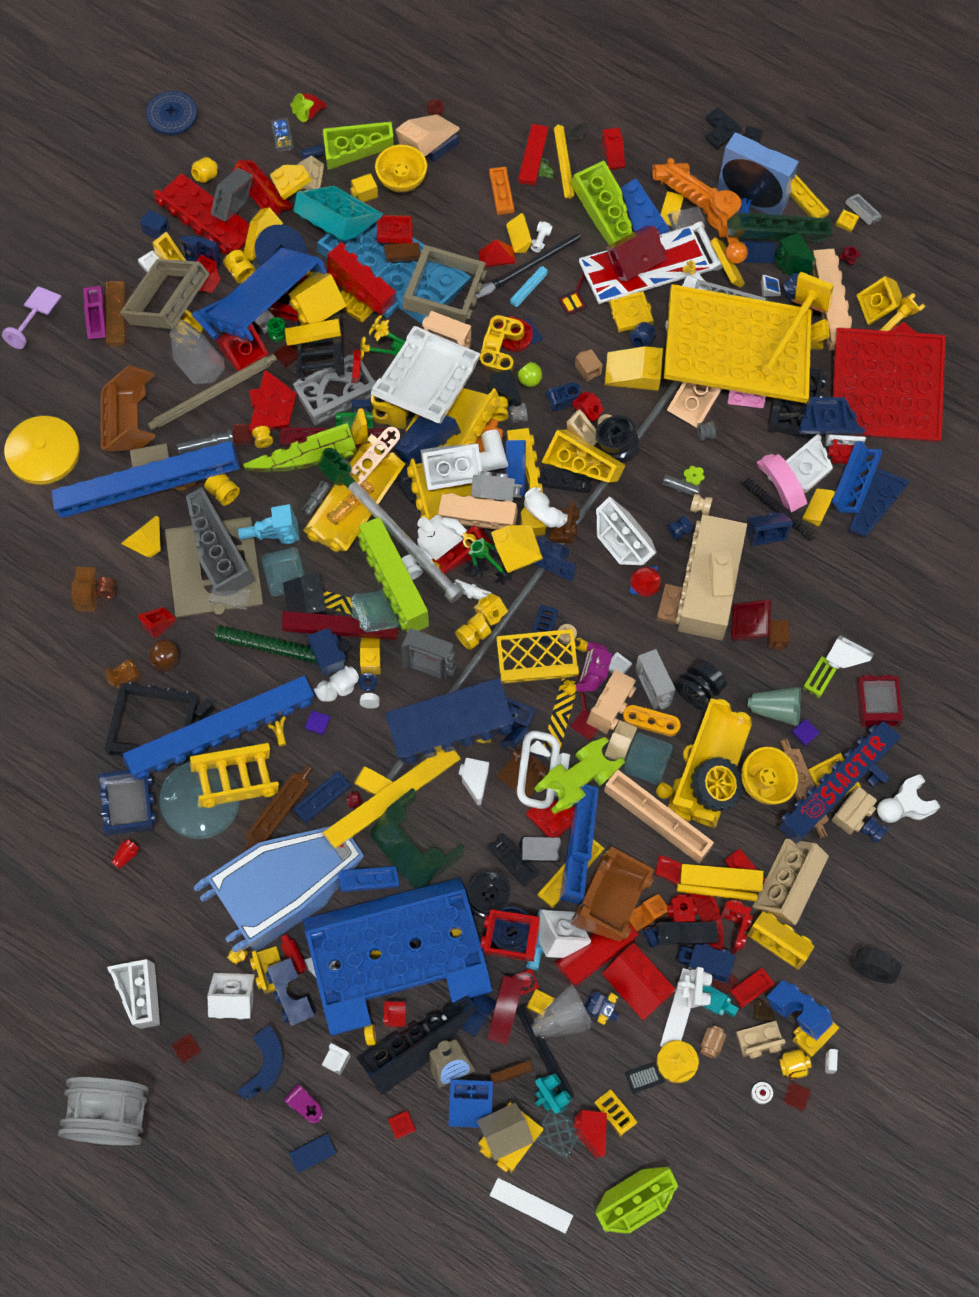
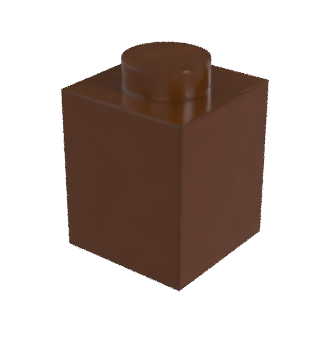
M770 620V637H767L768 649L775 651L787 649L790 642L789 620Z

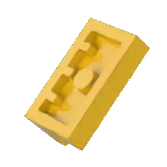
M275 946L257 953L256 950L252 951L253 957L249 959L252 969H257L259 977L255 978L258 989H263L265 994L276 991L273 983L269 985L265 973L268 972V966L281 961L277 947Z
M833 1022L816 1041L802 1031L799 1026L793 1032L796 1036L792 1041L811 1058L839 1027Z

